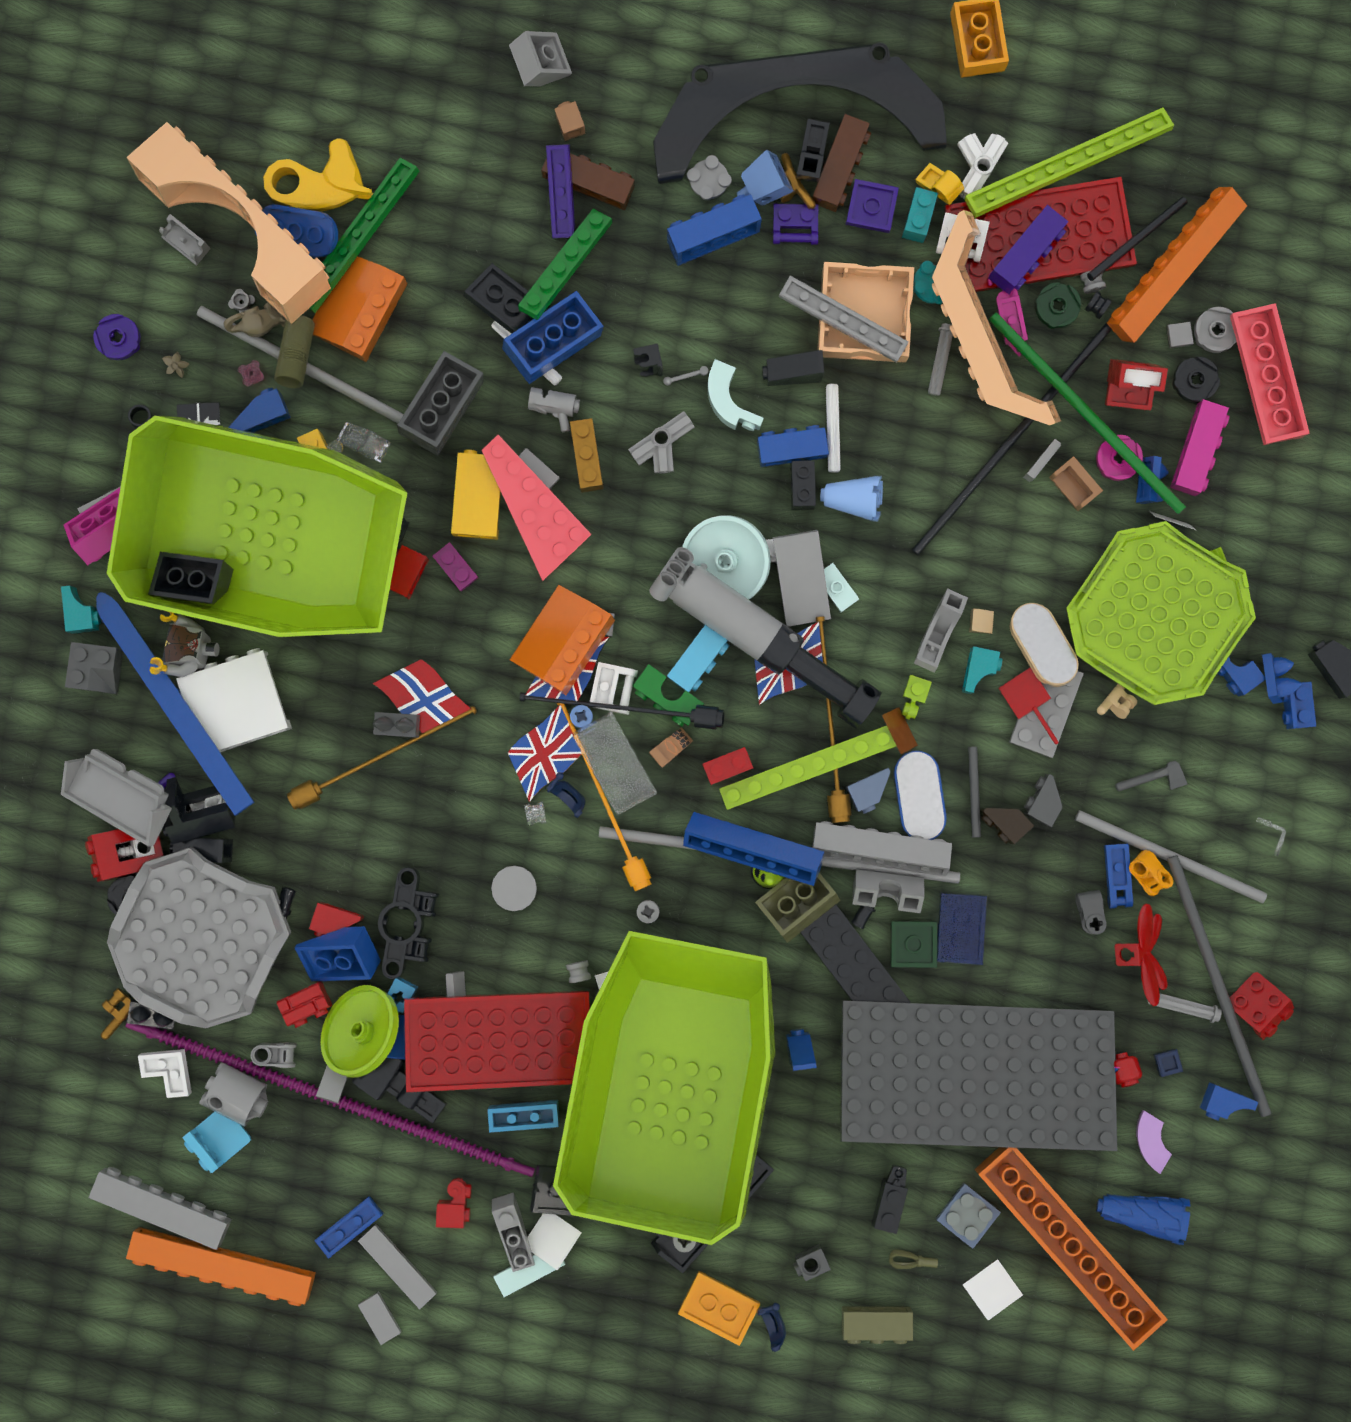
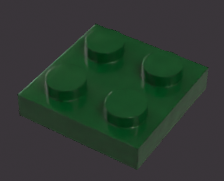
M891 921L890 967L937 968V922Z

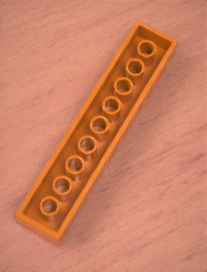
M999 1147L974 1169L1133 1351L1168 1320L1017 1148Z

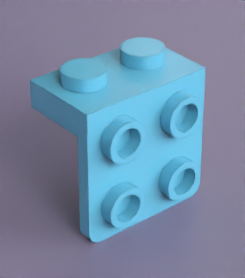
M216 1112L212 1113L196 1128L182 1137L188 1151L195 1153L200 1159L199 1164L206 1171L209 1170L210 1173L217 1170L251 1141V1136L242 1125Z

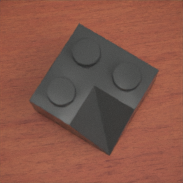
M71 642L65 687L118 694L123 650L115 647Z

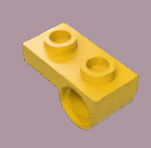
M931 163L915 179L919 186L926 190L937 192V197L949 205L965 189L956 174L950 170L944 172Z

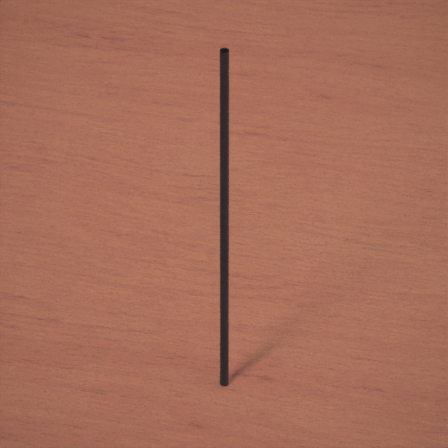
M1107 322L1060 376L1065 383L1068 382L1112 329ZM1052 386L1040 400L1045 402L1051 401L1058 391ZM1025 417L915 545L912 551L916 555H920L1033 423V419Z

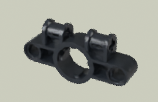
M413 867L403 868L398 872L393 903L387 905L381 911L378 918L379 932L386 940L382 972L389 979L398 978L404 973L407 959L421 962L429 961L427 952L432 939L421 937L420 934L424 928L423 915L436 917L434 909L436 898L439 897V894L418 890L420 874ZM406 871H410L414 875V881L411 884H407L403 880V875ZM396 906H399L398 909H410L417 921H414L415 933L408 939H403V936L398 935L393 937L386 928L389 921L387 914ZM390 962H395L399 965V972L397 974L389 971L388 966Z

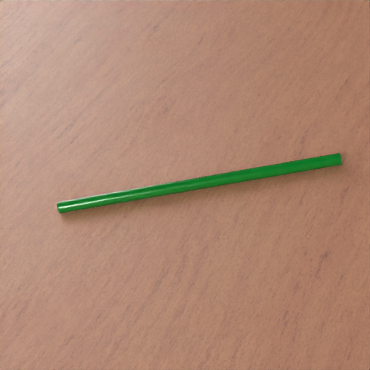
M997 312L991 316L989 321L1177 514L1186 508L1172 491Z

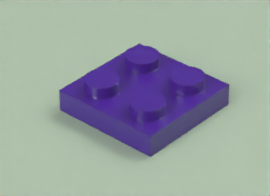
M855 179L846 225L890 233L899 187Z

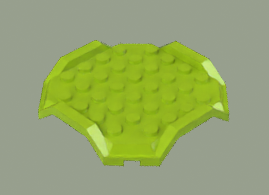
M1167 521L1118 531L1066 608L1076 656L1128 691L1153 705L1203 696L1237 643L1256 618L1250 597L1246 570L1216 556L1184 536Z

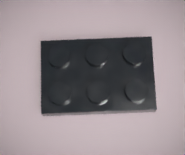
M493 263L464 291L463 296L511 334L534 319L518 309V304L529 291Z

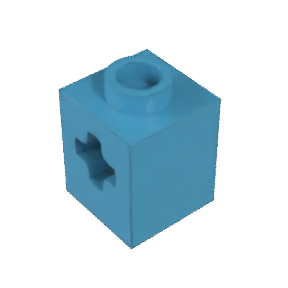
M401 977L395 978L388 991V994L397 1006L398 1013H404V1000L396 1001L397 996L395 994L401 991L403 998H413L418 989V986Z

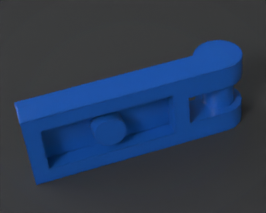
M1129 844L1104 845L1109 909L1122 905L1125 908L1133 907L1132 880L1129 870ZM1116 890H1123L1124 895L1117 897Z

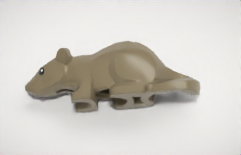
M267 302L264 305V309L259 310L258 306L227 318L223 324L228 332L236 333L242 331L251 337H261L275 326L281 324L284 327L286 319ZM242 319L238 324L232 325L233 322Z

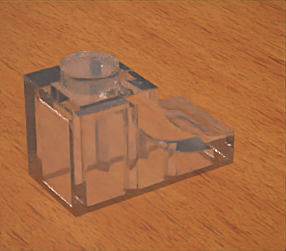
M345 422L336 440L339 444L380 463L391 444L373 431L349 422Z

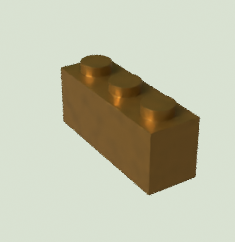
M590 418L571 421L570 426L581 493L602 490L603 483L593 420Z

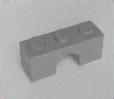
M856 869L853 882L852 904L875 907L877 898L886 896L897 902L899 911L921 913L924 901V878Z

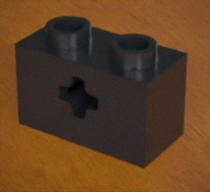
M792 461L790 465L791 510H814L816 506L815 461Z

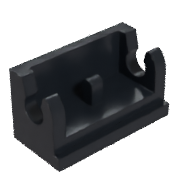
M658 343L633 349L635 365H639L642 368L649 367L648 371L640 372V376L648 377L657 374L658 376H663V365Z

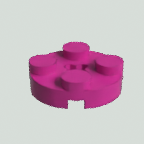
M1117 435L1143 461V453L1138 443H1135L1126 435ZM1107 441L1103 442L1096 454L1097 467L1101 471L1102 476L1114 481H1123L1132 477L1136 471L1125 460H1122L1121 464L1115 461L1116 451Z

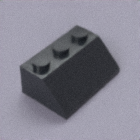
M160 552L148 595L214 605L228 591L234 569L224 560Z

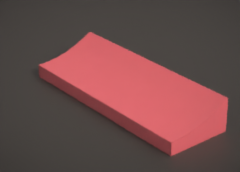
M1276 303L1232 313L1230 319L1263 445L1303 438L1310 434Z

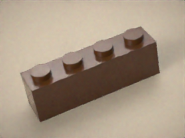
M844 114L812 197L816 205L833 212L837 211L838 206L843 207L847 194L844 193L846 185L851 186L856 174L852 172L854 165L859 166L863 156L860 149L862 144L867 145L871 132L868 131L870 123Z
M570 153L573 190L625 211L635 188V179H632V176L626 172L620 171L618 173L611 170L612 168L606 164H595L584 155L576 156ZM547 158L541 170L542 177L548 179Z

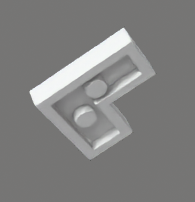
M185 1049L147 1052L138 1055L141 1078L163 1076L167 1098L189 1096L192 1093Z

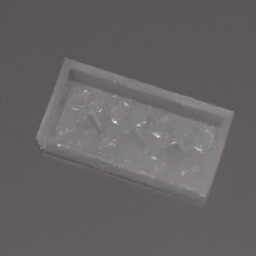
M612 711L572 733L574 740L617 816L657 794L652 781Z

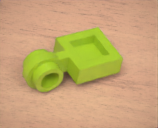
M909 675L902 696L911 699L910 703L906 702L903 707L902 715L906 719L916 718L919 706L915 705L917 701L925 704L931 681Z

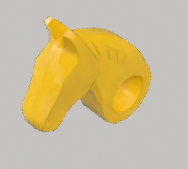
M337 138L329 143L330 157L322 173L308 169L293 160L285 159L277 160L270 165L263 177L264 189L275 205L319 212L338 208L356 198L369 200L373 193L372 189L363 186L362 177L348 142L341 138ZM295 175L299 177V185L294 192L280 194L276 191L277 183L283 176Z

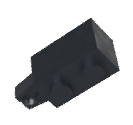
M892 1165L887 1179H882L872 1219V1225L875 1229L897 1234L908 1191L905 1185L907 1174L905 1167Z

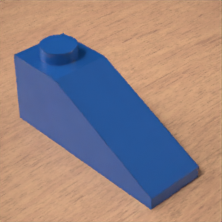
M273 388L263 390L260 393L261 395L255 397L228 428L255 433L287 420L291 416L277 388L274 390Z
M804 1029L791 1030V1034L786 1035L789 1063L793 1071L817 1068L809 1032H804Z

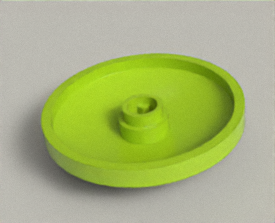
M371 985L358 986L344 993L331 1007L321 1032V1052L324 1061L331 1070L346 1077H361L375 1070L389 1055L397 1037L399 1015L394 1000L387 992Z

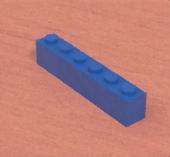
M693 812L684 834L683 846L812 886L815 885L824 856V851Z

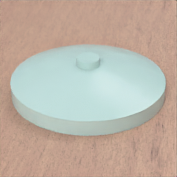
M731 515L712 517L695 526L684 541L683 548L688 549L694 556L693 564L700 566L702 563H705L708 572L747 599L754 597L764 586L770 571V551L761 532L750 522Z

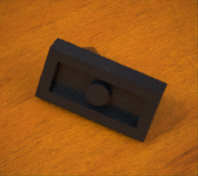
M131 999L127 1024L165 1029L174 1028V1020L138 1003L135 999Z

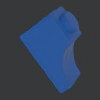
M1209 1082L1200 1108L1207 1111L1206 1116L1219 1121L1220 1117L1228 1119L1231 1113L1240 1109L1255 1111L1258 1102Z

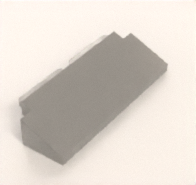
M92 749L90 754L85 755V758L69 760L64 763L61 787L62 796L147 846L155 844L172 809L165 804L169 794L164 792L162 785L136 770L126 771L123 763L98 749Z

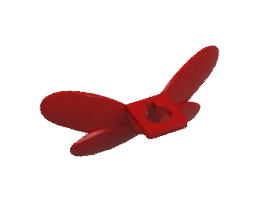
M1144 904L1138 916L1137 930L1139 943L1115 944L1116 965L1141 966V978L1145 996L1152 1006H1157L1160 1000L1159 988L1165 990L1168 984L1163 968L1151 954L1160 935L1162 917L1160 914L1153 916L1151 905ZM1124 948L1134 952V957H1131L1129 961H1125L1121 956Z

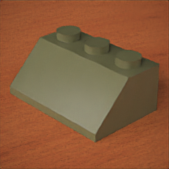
M819 873L814 886L785 878L755 903L788 943L841 900Z

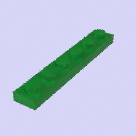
M595 209L591 210L518 304L519 311L536 320L541 317L611 226V217Z

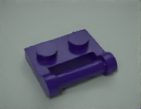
M774 204L773 244H780V242H803L818 245L819 205H816L814 209H809L806 204ZM780 228L811 229V234L780 233Z

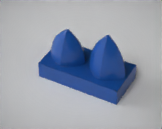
M1150 456L1143 458L1142 462L1159 479H1163L1169 473L1165 465L1161 463L1162 457ZM1139 475L1136 503L1147 504L1164 501Z
M1272 653L1264 654L1262 658L1268 697L1273 704L1282 703V697L1295 692L1302 683L1291 678H1279V676L1292 668L1294 662L1287 658H1274Z

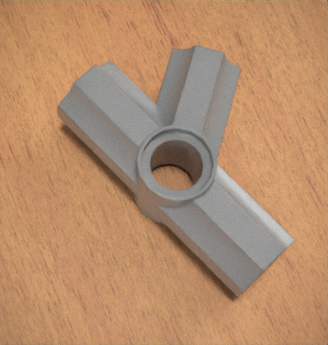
M683 411L663 426L656 428L650 435L628 450L639 466L653 457L654 473L674 472L672 443L695 427ZM659 433L666 434L668 437L667 442L664 444L657 443L655 441L656 435Z

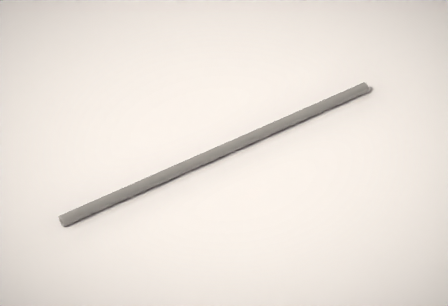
M600 826L599 838L619 840L615 828ZM620 829L625 841L692 849L683 846L684 837ZM823 858L822 866L874 871L958 884L960 881V872L948 871L945 877Z

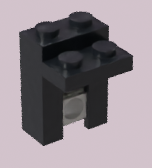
M176 777L167 779L164 792L169 794L165 804L172 809L162 829L166 837L169 836L172 844L235 828V815L215 786L183 794Z

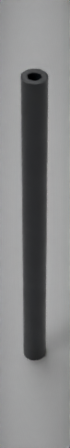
M1181 197L1091 270L1087 274L1088 279L1093 281L1187 205V199Z

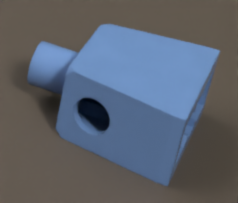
M766 150L742 172L741 177L745 187L737 192V196L743 194L748 196L751 194L754 202L766 205L792 193L794 190L777 155Z

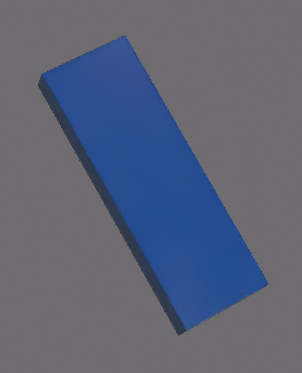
M368 1196L314 1241L329 1259L384 1213L373 1199Z

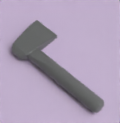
M1174 760L1168 762L1164 768L1115 784V788L1120 792L1167 776L1169 788L1172 790L1187 785V781L1180 764Z

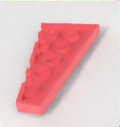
M497 435L481 451L543 581L592 534L509 445Z

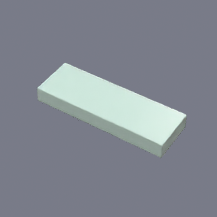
M533 1254L534 1266L515 1272L512 1271L510 1266L493 1277L503 1297H506L556 1269Z

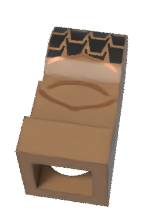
M681 727L649 753L659 766L663 768L692 743L693 740Z

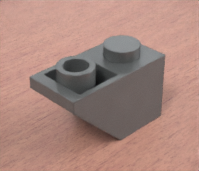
M1045 774L1044 777L1040 776L1034 788L1037 790L1034 796H1029L1024 805L1026 809L1024 814L1047 827H1052L1063 806L1054 776Z

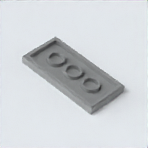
M818 530L773 537L786 626L816 622V617L824 616L825 620L831 619Z

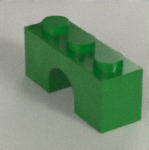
M649 664L633 685V688L636 689L634 694L644 701L649 698L654 702L653 707L658 710L691 713L692 709H696V705H704L702 701L686 690L677 700L671 701L666 699L661 693V688L667 677ZM673 716L671 718L672 721L681 727L684 724L689 726L691 723L689 717Z

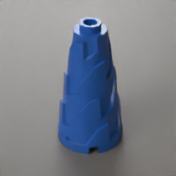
M1107 1194L1102 1199L1098 1198L1096 1212H1099L1100 1217H1104V1220L1123 1224L1134 1230L1145 1232L1156 1238L1183 1246V1240H1186L1190 1219V1212H1186L1185 1207H1190V1199Z

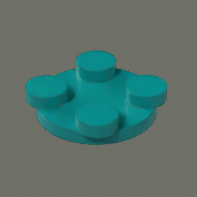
M924 261L914 274L913 290L926 303L942 304L940 295L936 296L932 288V283H934L932 276L937 265H934L931 261Z

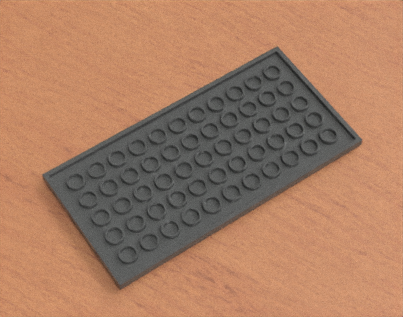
M842 1001L840 1142L1117 1151L1114 1011Z

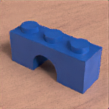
M1229 657L1217 673L1226 679L1228 689L1234 695L1237 694V696L1247 694L1266 680L1253 661L1246 662L1239 667L1234 665Z

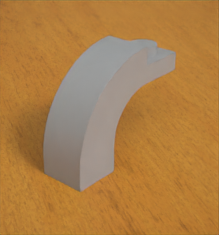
M947 588L926 629L914 664L935 673L949 637L963 613L968 597Z

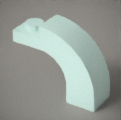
M715 359L708 378V398L714 413L725 425L736 430L738 422L742 423L741 426L747 430H760L764 418L739 408L730 397L729 386L736 368Z

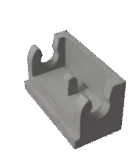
M170 214L166 218L168 225L165 228L160 227L159 232L162 234L161 237L197 266L208 253L210 247Z

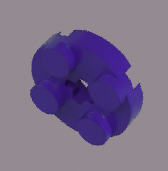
M111 314L100 320L97 330L94 331L93 338L96 348L103 355L111 360H124L138 352L141 335L139 328L132 320L120 314ZM115 332L123 335L118 343L112 341V338L115 337Z

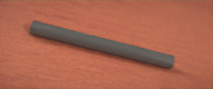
M968 747L972 837H981L977 747Z

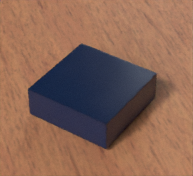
M1176 1048L1153 1054L1160 1077L1183 1072Z

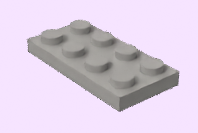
M1077 671L1075 677L1068 684L1061 687L1042 683L1051 699L1037 709L1058 742L1084 674ZM1034 711L1021 719H1017L1009 743L1053 758L1057 745L1054 744Z

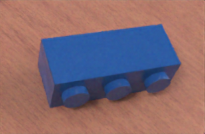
M819 425L808 426L803 431H797V428L786 429L781 434H775L774 431L764 432L757 439L761 467L788 464L792 461L825 459L829 455L825 428H819Z

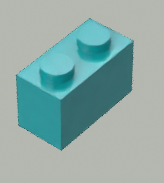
M916 187L902 238L924 243L937 199V192Z

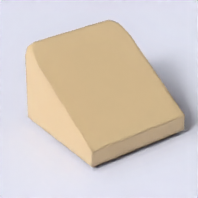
M971 609L969 632L992 634L994 611Z

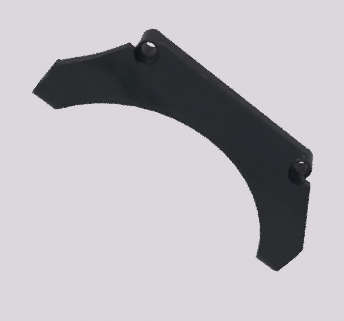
M879 42L869 45L698 65L691 73L692 82L685 83L653 140L658 184L679 182L682 180L691 158L702 140L720 120L738 106L758 95L776 89L800 85H819L847 90L878 104L892 114L909 131L923 151L944 149L947 145L942 102L898 56L890 57L888 47L884 43ZM874 48L882 50L883 58L881 60H876L873 57L872 52ZM698 70L705 71L707 80L704 82L697 81L695 79V72Z

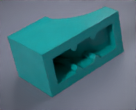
M62 586L65 632L73 634L99 631L101 618L97 608L86 606L81 601L77 588Z
M974 646L970 648L962 687L963 693H974L977 683L984 676H993L996 674V671H1000L1002 658H999V651Z

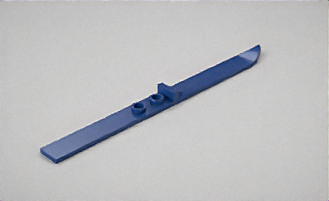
M103 592L98 593L96 601L100 618L235 816L255 802L170 677L164 674V671L157 675L151 674L149 671L150 667L158 668V665L150 664V660L155 655L123 608L109 595Z

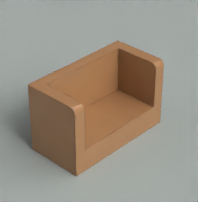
M1074 456L1049 477L1077 511L1103 491Z

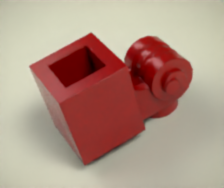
M455 1178L449 1183L447 1192L454 1198L452 1200L438 1201L436 1227L464 1228L466 1222L470 1221L471 1210L467 1207V1198H471V1184H466L461 1178Z

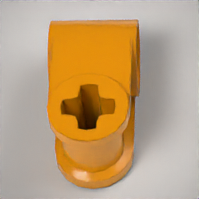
M1149 850L1141 851L1129 865L1131 874L1150 896H1155L1161 889H1168L1173 885L1171 874L1163 867L1156 855Z

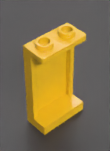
M464 450V453H458L451 534L455 537L498 540L501 492L484 455L477 454L475 450Z

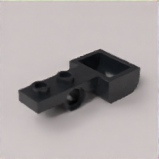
M386 1058L372 1072L352 1079V1082L375 1100L382 1099L388 1091L402 1105L416 1111L431 1123L436 1121L447 1105L445 1101L431 1091L406 1092V1074L401 1071L405 1066L404 1059Z

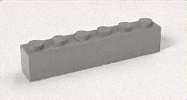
M823 821L821 823L816 822L812 848L824 851L823 858L946 877L950 869L952 843H947L943 839L928 840L918 835L908 837L902 836L897 832L882 833L872 828L866 830L857 829L852 825L837 826L831 822Z
M114 1167L104 1168L99 1171L88 1197L215 1250L222 1245L232 1220L222 1211H210L200 1202H188L180 1194L166 1193L162 1187L155 1184L150 1186L144 1184L142 1179L136 1176L127 1177L122 1175L121 1171Z

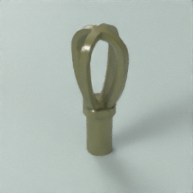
M895 1249L889 1255V1263L897 1269H911L921 1266L937 1268L938 1266L937 1258L922 1257L921 1255H915L904 1250ZM895 1256L912 1258L915 1261L894 1262L893 1258Z

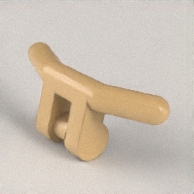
M1117 684L1097 708V713L1103 715L1110 709L1118 718L1125 719L1130 713L1129 709H1133L1137 704V699L1133 695L1127 694L1124 691L1125 688Z

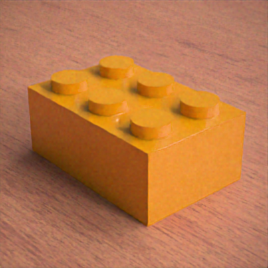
M999 0L954 2L950 15L961 78L1005 71L1009 58Z

